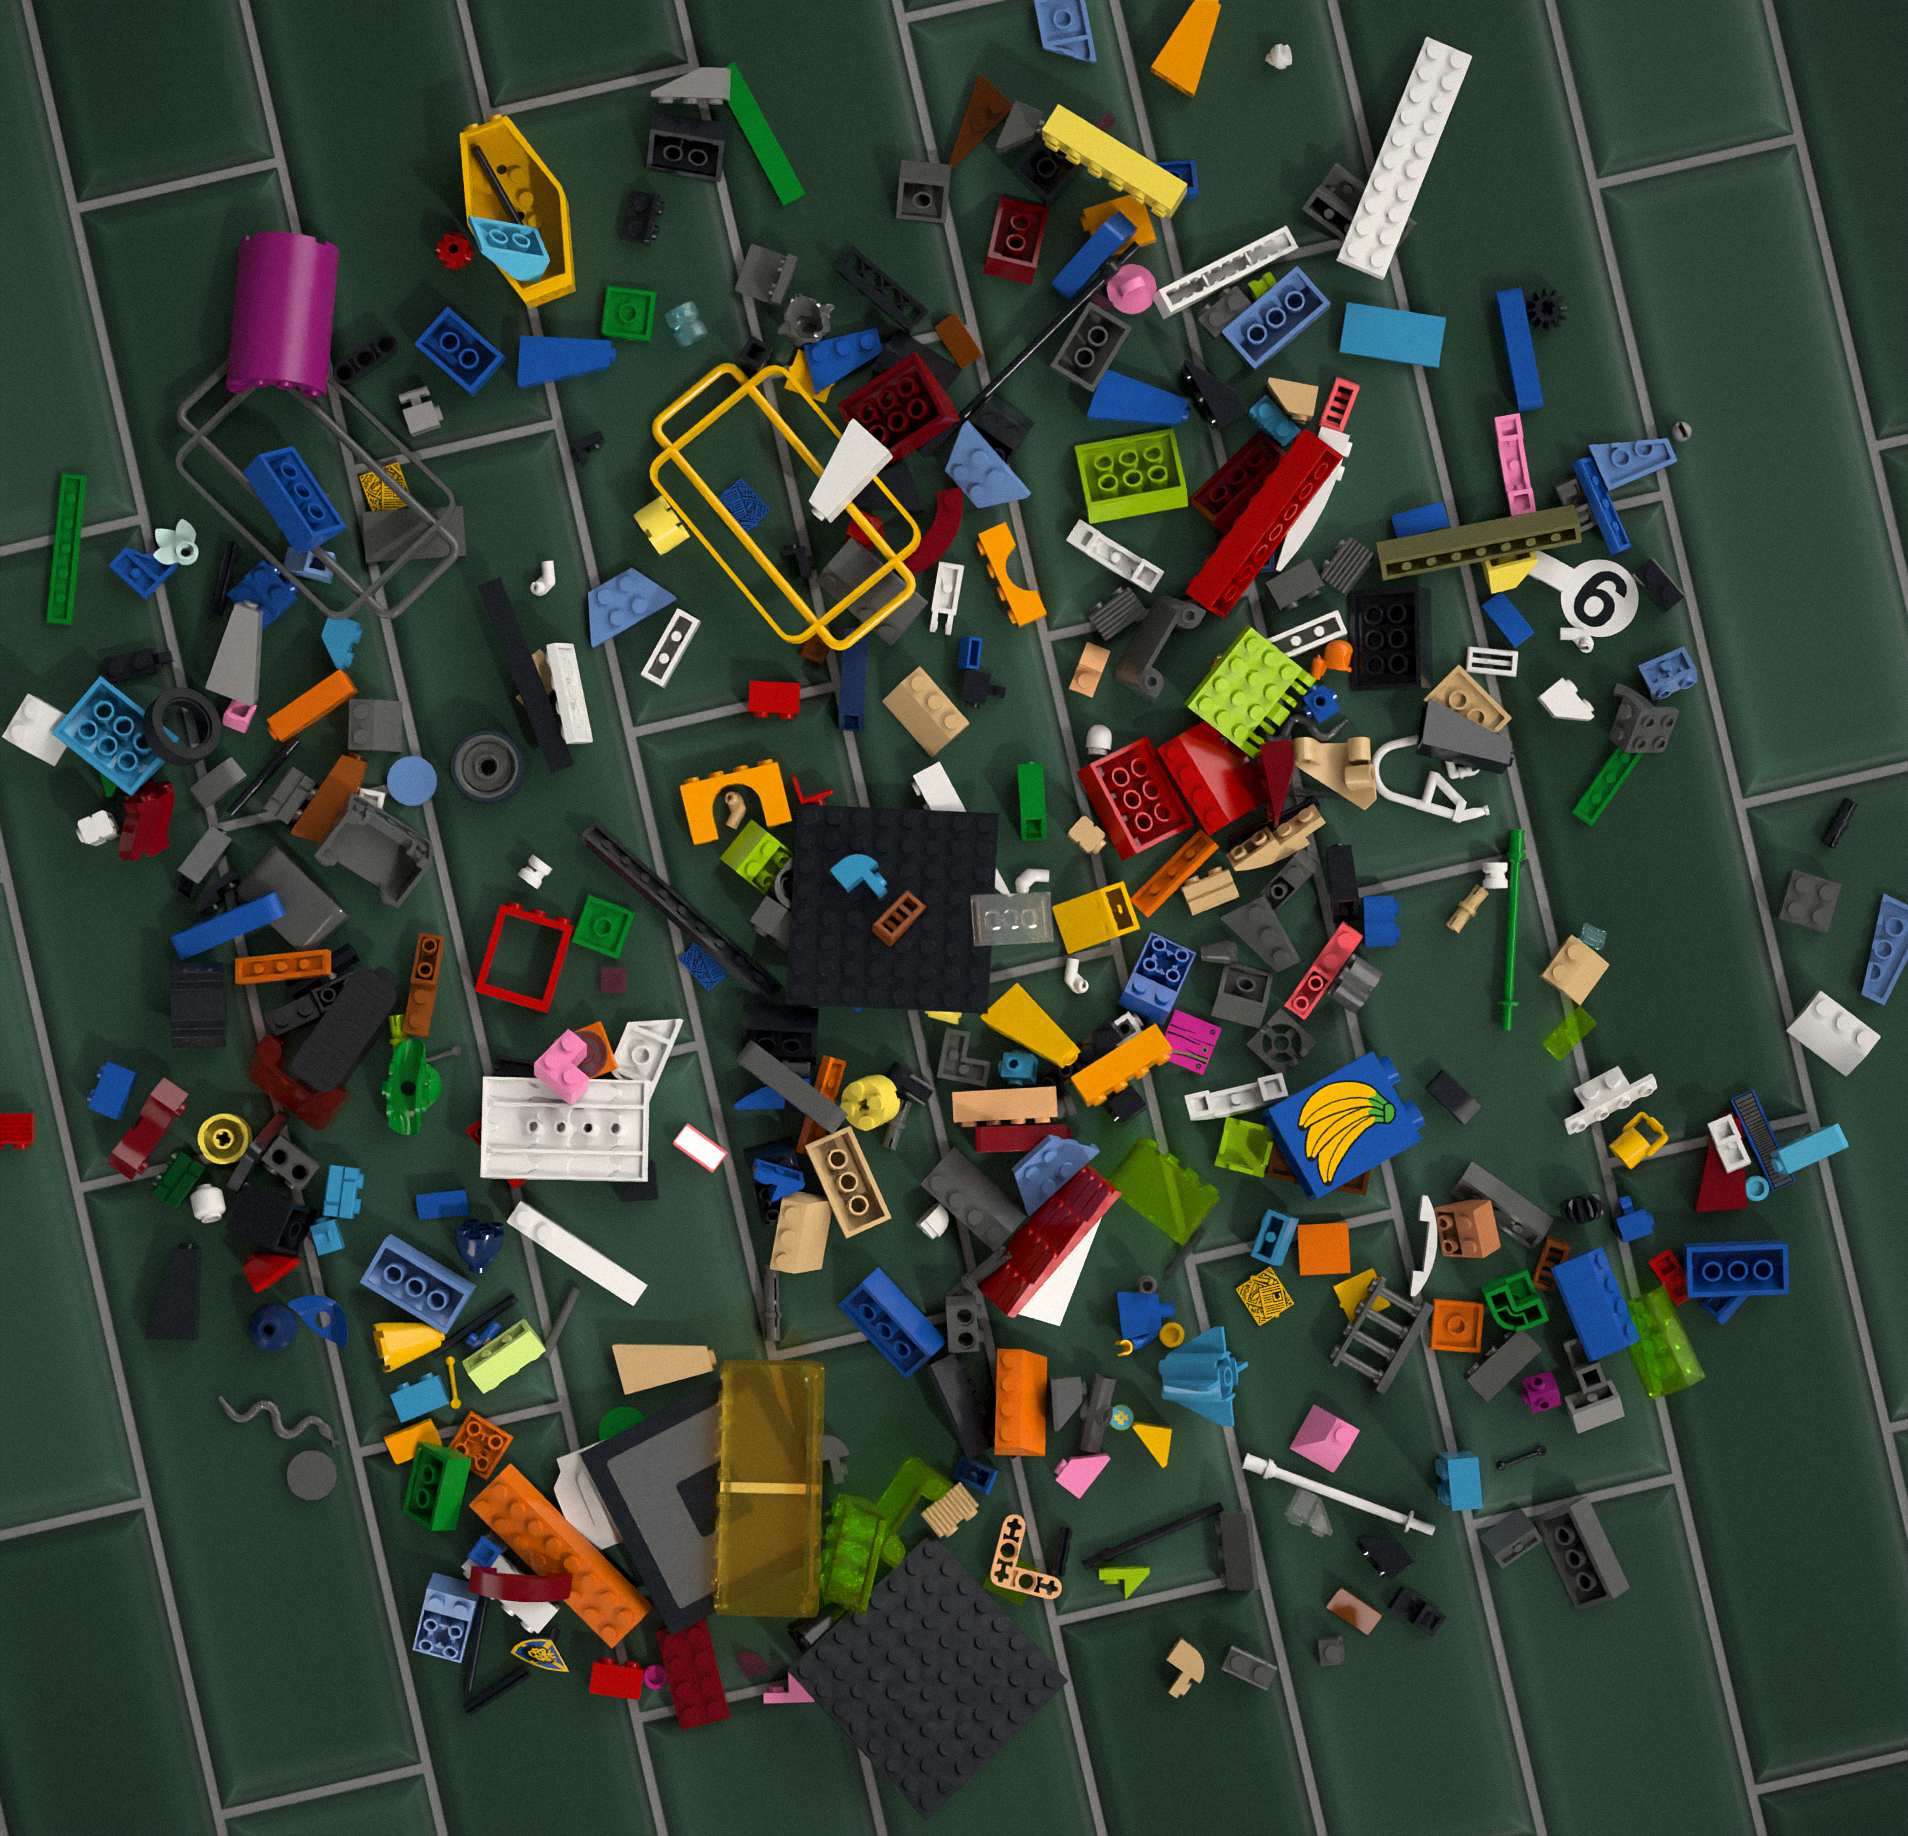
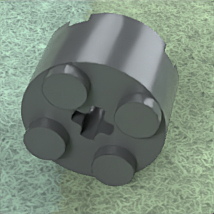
M1352 953L1345 963L1346 967L1343 970H1339L1325 995L1355 1014L1368 999L1369 993L1376 987L1383 973Z

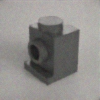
M1342 1636L1316 1638L1320 1666L1340 1665L1344 1661L1345 1651Z

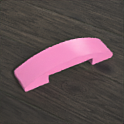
M1520 413L1495 417L1498 453L1510 515L1516 516L1536 512L1523 444L1524 437Z

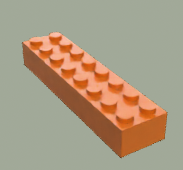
M511 1463L469 1504L539 1576H547V1571L573 1574L570 1598L564 1599V1601L611 1648L653 1608V1605Z

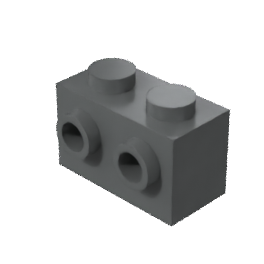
M1237 286L1232 289L1229 287L1225 288L1217 296L1219 301L1213 306L1210 303L1198 312L1200 315L1197 320L1198 325L1213 341L1222 334L1221 331L1252 305Z

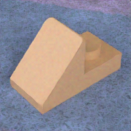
M1087 642L1069 689L1092 698L1110 651Z

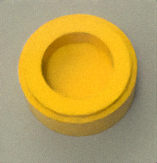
M1168 1322L1159 1331L1160 1341L1167 1347H1177L1184 1340V1330L1178 1323Z

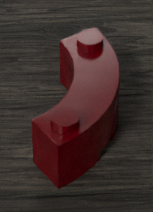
M961 487L937 492L938 506L932 527L920 540L917 549L902 561L913 576L932 567L946 554L954 542L962 520L963 496Z
M163 1078L149 1095L139 1113L140 1116L134 1124L136 1129L133 1127L129 1128L125 1136L112 1151L107 1164L131 1181L137 1173L142 1175L150 1164L147 1160L161 1142L176 1117L180 1118L187 1109L188 1105L185 1104V1101L189 1094L166 1078Z

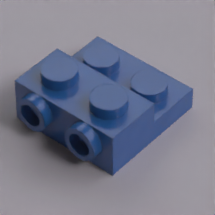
M264 560L245 575V578L227 594L235 604L244 600L258 604L257 608L263 610L262 631L299 599L295 595L298 590L289 580L283 582L278 576L281 572L270 562L267 564Z

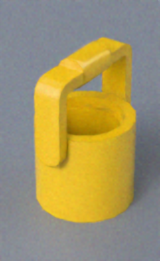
M1640 1112L1623 1127V1133L1608 1147L1631 1170L1645 1156H1652L1668 1141V1136L1663 1131V1126L1654 1117H1649L1646 1113ZM1643 1119L1656 1134L1661 1136L1651 1146L1634 1129Z

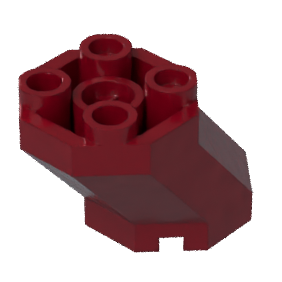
M147 780L132 796H129L126 792L122 795L126 814L118 845L121 860L135 861L141 859L140 854L147 852L149 857L169 847L170 838L167 831L176 793L171 781L155 783V780Z

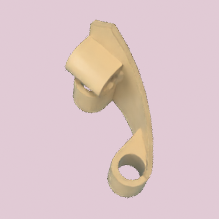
M1310 737L1292 739L1295 766L1363 810H1366L1377 800L1375 769L1371 764L1370 738L1354 737L1348 739L1347 743H1319Z

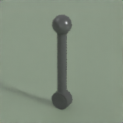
M454 1046L452 1050L426 1058V1063L450 1055L459 1056L462 1049L459 1046Z

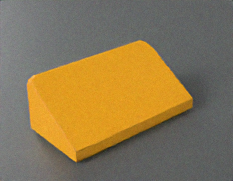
M431 1418L384 1437L396 1464L414 1458L418 1441L442 1446L439 1432Z

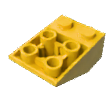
M1124 881L1052 906L1068 954L1140 929Z

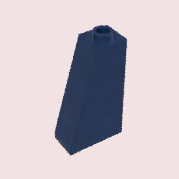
M851 626L850 628H844L843 639L849 636L859 626ZM869 632L851 647L843 650L839 700L840 731L864 732Z

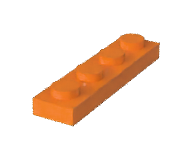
M1200 829L1130 898L1131 903L1149 918L1219 846Z
M328 949L235 958V983L239 985L331 976V951Z
M823 1055L814 1088L835 1103L847 1061ZM805 1115L796 1152L805 1155L808 1154L804 1146L824 1138L827 1132L807 1115Z

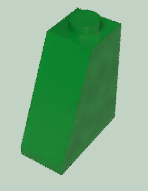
M1035 762L1017 764L1022 841L1047 840L1043 764Z

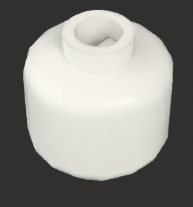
M212 1184L198 1186L197 1191L190 1196L194 1216L202 1220L203 1223L218 1221L226 1211L222 1190L212 1187Z

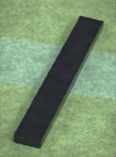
M499 577L477 586L550 773L553 774L575 765L566 741L561 735L558 720L502 578Z

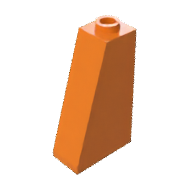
M339 669L268 718L267 721L270 726L267 729L274 740L279 738L281 742H285L349 701V699L358 695L359 692L346 672Z

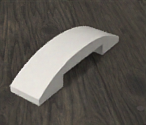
M1080 519L1066 539L1067 542L1095 561L1149 593H1152L1165 573L1147 560L1141 559L1107 538L1100 531Z
M1278 1073L1258 1078L1255 1083L1212 1093L1206 1090L1185 1095L1184 1099L1190 1120H1208L1233 1116L1274 1104L1288 1098V1092L1283 1074Z
M1426 1195L1420 1196L1418 1220L1427 1221L1422 1270H1411L1408 1293L1410 1296H1416L1426 1283L1433 1267L1437 1249L1435 1213Z

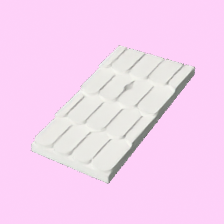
M483 1077L480 1177L492 1179L648 1182L650 1082L647 1080L589 1079L588 1090L570 1106L538 1078Z

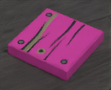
M1175 1009L1164 1035L1172 1047V1054L1169 1055L1171 1058L1168 1061L1203 1075L1222 1028Z

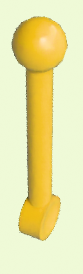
M448 1356L445 1359V1363L449 1368L453 1397L451 1406L457 1409L460 1407L461 1401L457 1397L453 1368L455 1359L452 1356Z

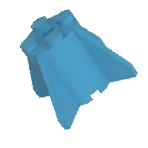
M1224 1326L1213 1327L1173 1350L1166 1356L1165 1360H1160L1158 1370L1160 1375H1162L1163 1386L1161 1388V1395L1164 1400L1176 1402L1221 1426H1234L1232 1399L1236 1393L1231 1392L1233 1385H1238V1372L1248 1367V1361L1236 1362L1235 1357H1229L1231 1352L1226 1351Z

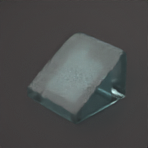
M1584 923L1577 939L1600 950L1604 947L1607 933L1588 923Z

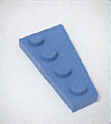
M1883 893L1862 996L1885 1006L1908 960V905Z

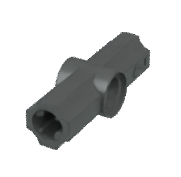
M1098 1373L1093 1375L1088 1399L1084 1401L1080 1410V1418L1083 1422L1077 1447L1081 1450L1094 1453L1100 1452L1105 1427L1110 1424L1113 1416V1408L1110 1404L1116 1379L1111 1376Z

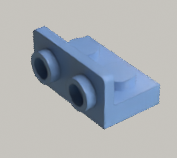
M1684 646L1638 666L1652 701L1667 698L1671 693L1680 689H1688L1698 681L1697 670Z

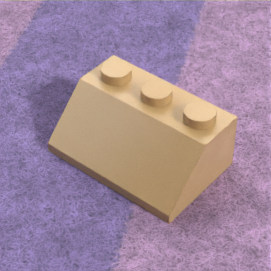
M920 666L882 701L931 758L970 725L968 720Z
M796 1191L782 1198L770 1269L793 1274L822 1269L832 1208L827 1196Z

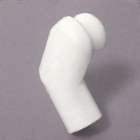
M1067 958L1064 974L1065 983L1077 994L1086 992L1089 987L1088 982L1077 973L1079 960Z

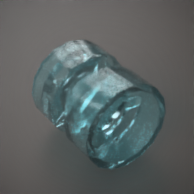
M693 301L682 304L664 315L670 328L676 330L673 335L680 348L693 344L709 334L703 321L697 320L699 313Z

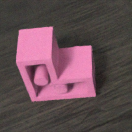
M568 1029L534 1063V1076L570 1106L589 1087V1077L577 1068L587 1057V1044Z

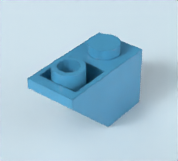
M327 618L321 637L335 667L338 670L344 671L345 667L349 668L352 663L354 653H351L354 643H359L363 630L359 629L361 624L353 620L345 619L338 621Z

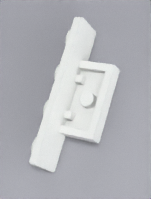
M1619 1066L1575 1088L1574 1092L1584 1109L1563 1121L1566 1131L1569 1135L1581 1132L1591 1123L1604 1120L1610 1113L1628 1107L1640 1097L1649 1096L1657 1089L1655 1077L1653 1074H1649L1629 1084Z

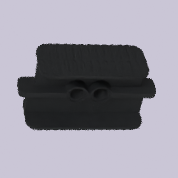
M380 966L374 973L367 969H359L351 976L292 1060V1070L299 1076V1087L310 1095L317 1096L321 1092H330L335 1087H341L348 1082L389 1024L388 1016L395 1015L400 1008V997L394 989L399 982V978L395 973L384 966Z

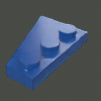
M877 328L804 345L815 395L881 354L882 347Z

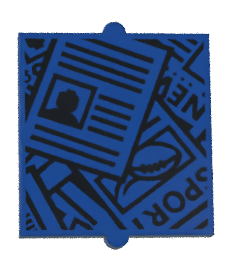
M742 478L730 489H725L723 491L724 494L719 498V501L746 533L751 528L757 527L758 522L771 511Z
M691 943V948L678 959L708 991L721 979L725 980L726 975L729 973L696 943Z

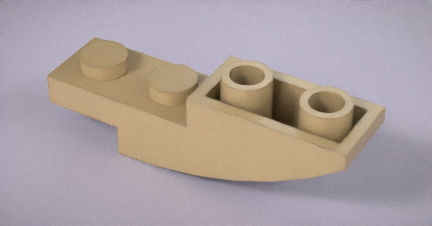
M1312 804L1301 810L1299 814L1286 823L1281 824L1273 832L1267 826L1256 832L1241 845L1234 847L1226 856L1235 871L1250 870L1275 863L1309 845L1310 843L1306 836L1326 822L1315 805Z

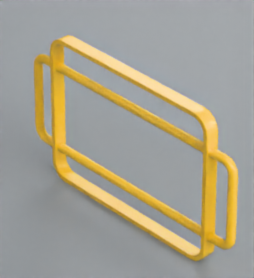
M722 363L711 370L654 419L652 434L665 451L652 462L650 478L655 487L783 640L788 643L799 644L809 640L817 633L831 649L838 651L846 650L908 600L914 593L916 587L915 578L902 561L910 556L919 546L921 540L920 529L887 487L875 476L873 481L913 527V539L907 547L896 555L851 501L845 510L889 562L818 619L679 453V450L745 395L749 394L820 479L825 469L756 388L763 380L773 374L784 375L839 440H841L843 435L784 367L777 365L768 366L749 380L735 364ZM722 374H732L742 387L672 444L662 432V425ZM671 458L810 624L806 631L798 636L786 635L664 490L658 481V471L668 459ZM895 568L906 582L904 590L845 639L836 640L824 626Z

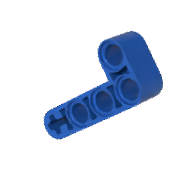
M1121 211L1117 212L1094 233L1053 280L1051 285L1067 301H1071L1098 272L1100 266L1120 246L1127 242L1138 228Z

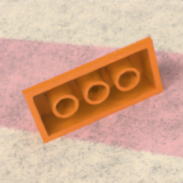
M997 1349L994 1455L1045 1456L1047 1357L1023 1349Z

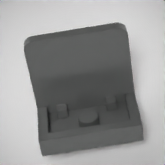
M1625 694L1608 737L1624 753H1661L1666 748L1678 718L1679 710L1676 707H1646L1633 694Z

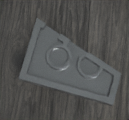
M1265 894L1220 916V919L1276 972L1284 970L1301 960Z

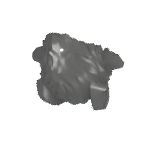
M794 294L793 298H790V303H788V307L783 314L784 323L777 328V334H785L797 347L808 342H819L822 336L831 331L829 313L834 309V305L826 304L821 306L815 299L807 298L802 294Z

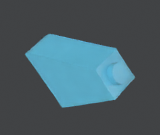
M1839 1124L1821 1127L1771 1152V1164L1777 1173L1779 1172L1780 1176H1783L1849 1147Z

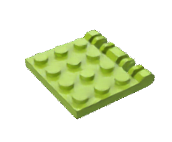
M1247 624L1184 704L1254 759L1259 750L1247 741L1248 737L1259 745L1264 744V739L1253 733L1256 727L1260 725L1263 727V730L1272 735L1276 731L1263 721L1264 717L1267 716L1280 726L1291 713L1277 702L1280 697L1293 708L1297 705L1295 699L1284 693L1291 685L1295 691L1302 695H1305L1307 690L1294 681L1297 677L1310 688L1316 679Z

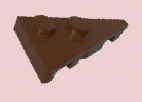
M981 73L978 75L948 164L952 165V170L1010 114L1013 107Z

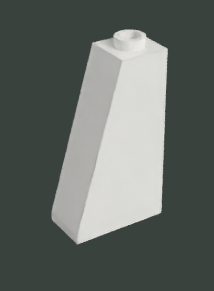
M854 418L849 422L809 499L810 504L814 507L811 512L821 521L826 518L831 523L893 458L890 451Z

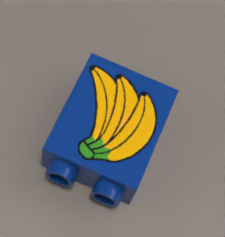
M1373 1051L1260 1113L1309 1201L1320 1198L1422 1140L1417 1130L1425 1126L1424 1119L1412 1100L1404 1103L1400 1101L1393 1088V1085L1400 1082V1077L1388 1056L1385 1055L1377 1059Z

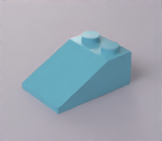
M469 216L468 222L483 255L513 278L523 282L539 283L550 259L536 227Z

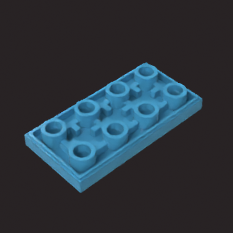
M1347 302L1339 353L1438 368L1446 318Z

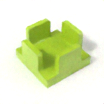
M1226 1117L1214 1165L1264 1177L1273 1146V1136L1269 1128Z

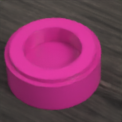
M654 1663L646 1668L643 1678L649 1688L657 1690L667 1684L668 1677L664 1665Z

